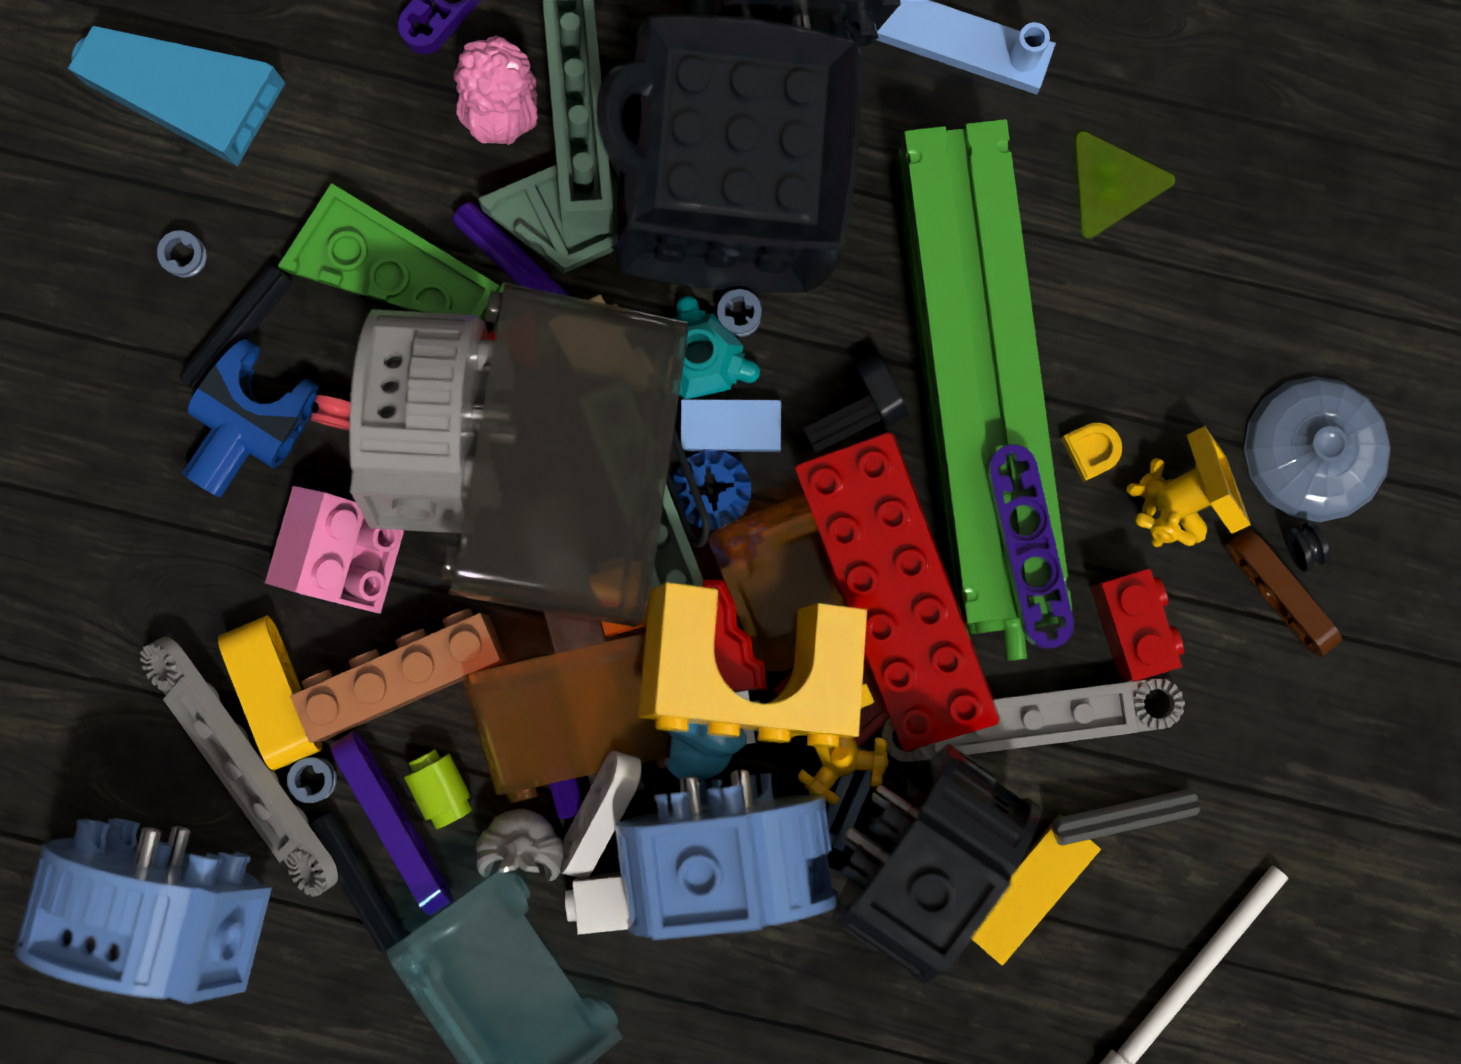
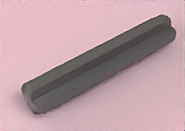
M1189 788L1055 818L1052 821V829L1056 842L1063 846L1195 816L1200 812V804L1196 792Z

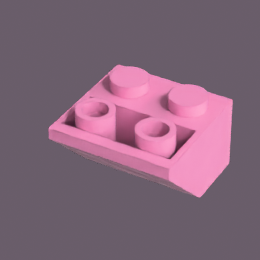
M293 486L265 583L292 592L381 614L404 530L369 528L356 502L324 492Z

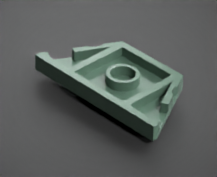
M609 158L613 199V233L563 237L556 165L480 197L479 205L482 211L561 272L566 273L616 251L618 244L617 210L620 169Z

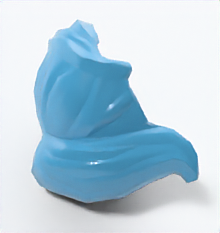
M689 723L688 731H667L672 736L670 758L666 759L664 764L679 780L686 776H696L699 784L721 773L728 766L733 754L746 745L747 736L744 730L740 729L739 737L714 736L707 734L708 725Z

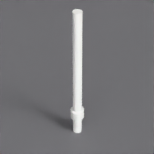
M1273 865L1267 870L1117 1052L1112 1049L1100 1064H1135L1289 879L1282 871Z

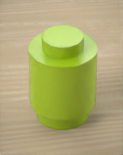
M435 749L408 763L412 772L404 776V779L424 819H431L435 829L442 828L472 811L468 802L471 795L450 753L439 757Z

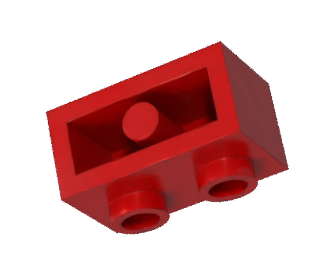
M1151 568L1089 586L1120 682H1136L1182 667L1179 655L1184 654L1183 642L1177 628L1174 625L1169 626L1163 608L1168 605L1166 589L1159 577L1153 578Z

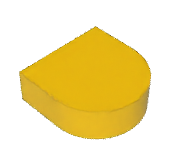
M1091 423L1061 437L1082 482L1114 467L1122 454V442L1118 433L1112 427L1103 423Z

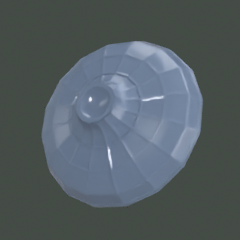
M1316 376L1285 382L1262 398L1247 422L1243 446L1249 478L1265 501L1292 518L1314 522L1347 517L1372 500L1387 476L1391 450L1384 419L1366 395L1343 381Z

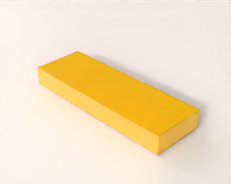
M1051 823L1024 855L1018 869L1011 877V886L972 937V940L1003 966L1101 849L1091 840L1063 846L1059 845L1055 840Z

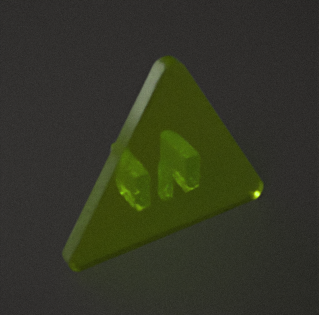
M1080 132L1075 138L1082 235L1086 239H1092L1172 187L1175 183V178L1172 174L1087 132Z

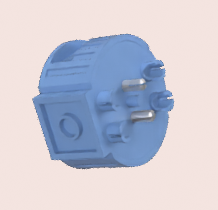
M738 770L730 774L732 786L722 788V779L711 780L712 788L708 789L707 780L698 784L696 776L681 778V792L670 794L673 810H669L667 794L655 795V801H657L658 806L657 813L633 817L615 823L621 878H624L629 916L627 919L628 932L636 936L653 937V940L757 930L762 929L766 925L780 924L814 916L838 906V891L832 889L827 855L828 851L832 850L825 796L820 794H799L773 797L771 773L760 774L762 794L759 795L756 774L749 775L747 770H741V777L738 776Z
M109 818L108 824L95 820L78 819L74 838L56 839L49 842V844L42 845L15 947V954L23 963L50 976L91 988L142 997L172 998L188 1004L246 991L272 887L259 884L255 877L245 872L247 863L250 860L249 855L235 851L234 855L219 852L217 856L207 853L206 857L187 854L185 850L190 831L180 826L172 827L168 843L159 842L161 835L159 830L143 828L139 843H137L136 833L140 823L119 818Z

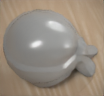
M528 809L510 810L494 817L489 828L483 831L478 839L476 846L477 869L480 875L489 877L494 862L499 860L502 862L498 873L512 871L518 867L529 872H539L536 863L544 866L547 881H553L560 875L561 863L564 858V845L562 839L555 833L553 826L542 815Z

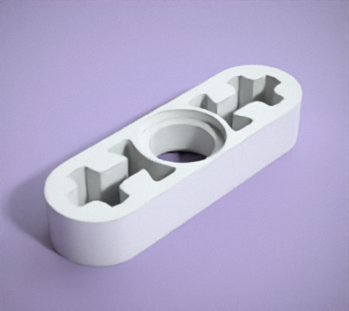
M611 751L608 754L563 839L564 858L562 859L560 873L581 879H587L591 875L615 831V823L619 822L637 789L641 774V761L639 758L616 751Z

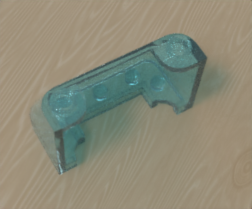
M497 871L389 948L387 950L388 959L458 1064H592L623 1038L616 1028L619 1024L618 1018L605 1001L600 999L596 1002L588 997L581 999L524 917L529 910L526 900L530 898V892L524 881L515 873H498Z

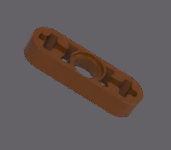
M1245 528L1225 545V549L1233 562L1311 653L1322 658L1342 641L1341 634L1336 626L1270 547L1255 532Z

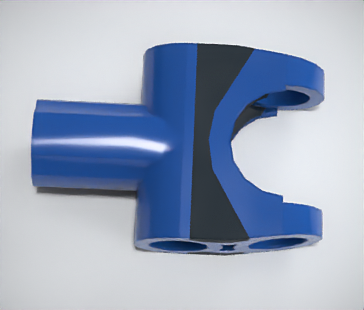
M248 339L239 341L224 354L202 381L188 406V414L211 430L181 474L220 498L250 454L271 468H276L286 459L305 431L311 413L315 410L317 405L314 402L315 396L320 395V386L310 379H304L294 388L291 394L287 392L280 400L271 404H259L251 392V379L255 372L253 367L259 357L260 348Z

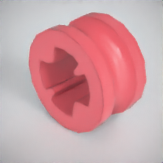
M316 395L314 402L318 404V410L316 413H311L310 420L330 427L350 430L351 402L329 396Z

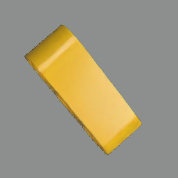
M264 616L219 635L218 644L223 660L266 765L274 771L322 750V742L309 743L290 696L302 691L280 633L269 616Z

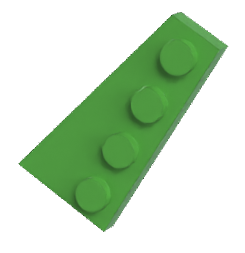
M332 183L278 265L282 271L413 312L478 315L479 319L483 320L502 291L501 287L495 282Z

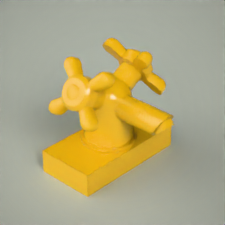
M1206 426L1187 435L1196 461L1194 469L1175 479L1165 481L1161 476L1164 462L1159 458H1154L1150 463V473L1146 474L1139 484L1132 483L1126 488L1129 495L1133 497L1141 496L1145 499L1142 507L1143 513H1138L1135 521L1138 526L1151 529L1150 533L1153 536L1152 545L1155 547H1160L1163 543H1173L1177 540L1186 546H1192L1195 543L1204 541L1207 525L1198 514V511L1209 506L1213 507L1232 534L1251 525L1227 457ZM1156 504L1161 512L1158 519L1152 518L1156 512ZM1179 522L1186 531L1181 530L1180 526L1178 525Z
M867 684L862 685L861 709L874 703ZM790 734V739L799 735ZM854 737L839 739L838 748L815 747L822 763L821 768L814 777L802 769L798 774V779L809 790V794L824 795L825 801L830 805H836L841 798L830 791V789L839 777L848 776L855 772V770L871 772L870 786L878 787L883 783V776L889 764L886 751L887 742L883 738H875L874 751L859 750Z

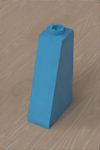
M92 26L88 35L79 40L75 45L71 57L72 62L68 67L85 85L237 167L285 85L284 80L275 68L262 61Z

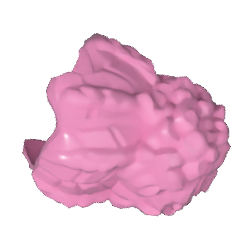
M497 35L489 37L487 40L473 41L464 46V51L460 54L457 68L454 71V80L457 82L456 90L460 94L456 105V113L460 122L470 130L471 135L477 141L484 144L498 143L509 145L514 143L515 139L520 135L528 132V130H532L537 125L538 103L535 90L537 83L532 71H530L531 65L529 60H527L528 56L521 53L519 47Z

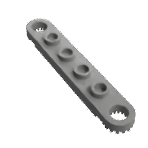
M161 637L143 647L144 650L140 653L142 655L140 661L145 663L142 666L143 670H149L150 672L146 674L147 678L153 677L151 683L154 686L158 684V689L164 692L166 695L163 698L164 702L279 863L284 860L289 867V875L295 876L292 879L293 882L299 881L298 888L300 890L304 889V893L306 895L310 894L312 897L319 896L334 886L338 879V872L332 857L308 825L305 813L292 803L279 785L276 773L264 764L254 750L246 731L234 722L221 704L216 689L203 679L186 653L173 639Z
M1152 678L1136 682H1121L994 699L1000 715L997 725L910 751H902L894 745L892 740L894 726L891 718H888L883 724L881 738L886 740V751L891 757L902 762H913L931 759L947 744H951L964 754L969 755L1165 729L1180 720L1179 718L1184 712L1185 701H1183L1182 692L1175 684L1166 679ZM1154 689L1164 691L1170 700L1168 712L1158 719L1150 717L1146 713V709H1144L1145 703H1143L1146 698L1145 696Z

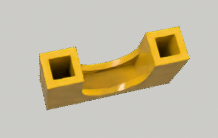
M664 583L650 589L639 718L656 719V729L667 731H688L689 723L708 725V735L739 737L740 729L758 730V740L769 742H790V734L808 736L807 745L815 747L838 748L839 739L859 737L867 610L820 603L798 609L795 660L790 680L776 698L766 704H758L745 700L734 693L726 685L718 672L714 658L718 590L673 583Z

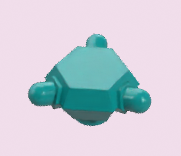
M686 295L677 301L676 309L678 315L674 317V322L667 324L654 365L659 371L656 374L659 378L650 387L655 388L661 394L664 402H667L674 394L677 397L681 395L687 400L730 390L732 383L736 384L737 380L753 383L759 378V366L753 361L744 359L745 353H742L744 346L730 331L723 327L713 313L706 314L705 311L700 310L697 300L692 296ZM650 395L652 400L656 402L655 398L652 395Z

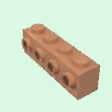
M471 609L460 611L443 619L442 622L445 628L427 636L424 629L417 630L397 639L395 642L398 649L380 656L377 649L349 660L351 669L333 677L331 671L326 670L301 681L304 690L290 697L309 743L328 740L508 661L489 615L479 613L473 616Z

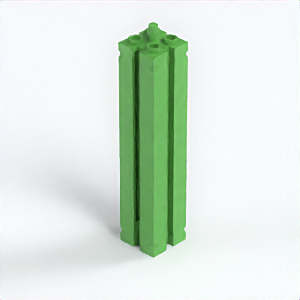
M1007 119L969 123L965 125L964 129L946 131V126L904 131L901 149L898 150L895 162L897 177L900 180L899 193L949 582L965 625H968L969 634L1003 630L1007 661L1027 659L1025 635L1020 623L987 480L986 467L988 461L1000 448L1007 445H1020L1027 448L1034 455L1039 469L1065 585L1068 574L1012 153L1008 150V141L1010 139ZM1006 456V463L998 468L1000 476H1009L1014 492L1002 494L1006 504L1018 497H1033L1030 487L1020 492L1017 476L1025 471L1023 463H1014L1012 456ZM1018 506L1011 512L1009 524L1016 534L1029 536L1036 530L1038 518L1031 508ZM1029 558L1023 563L1021 576L1028 586L1040 588L1048 582L1050 569L1042 559ZM1067 589V594H1068V598H1069V602H1070V607H1071V611H1072L1070 590ZM1054 590L1043 596H1026L1029 607L1040 603L1042 619L1034 622V627L1059 623L1058 617L1049 616L1045 602L1050 600L1057 601Z

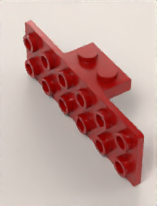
M886 432L797 465L796 472L832 564V577L839 594L844 596L848 607L867 610L864 650L902 749L910 751L997 725L1000 715L895 435L892 432Z

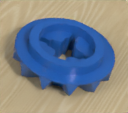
M703 450L686 458L698 488L705 485L706 469L711 470V475L714 476L716 483L733 484L734 486L726 488V491L719 493L718 510L713 511L712 503H709L707 496L701 495L709 517L710 530L725 528L735 523L744 514L751 499V481L743 464L725 451ZM680 466L674 474L673 485L687 522L702 528L698 508L693 495H690L691 490Z

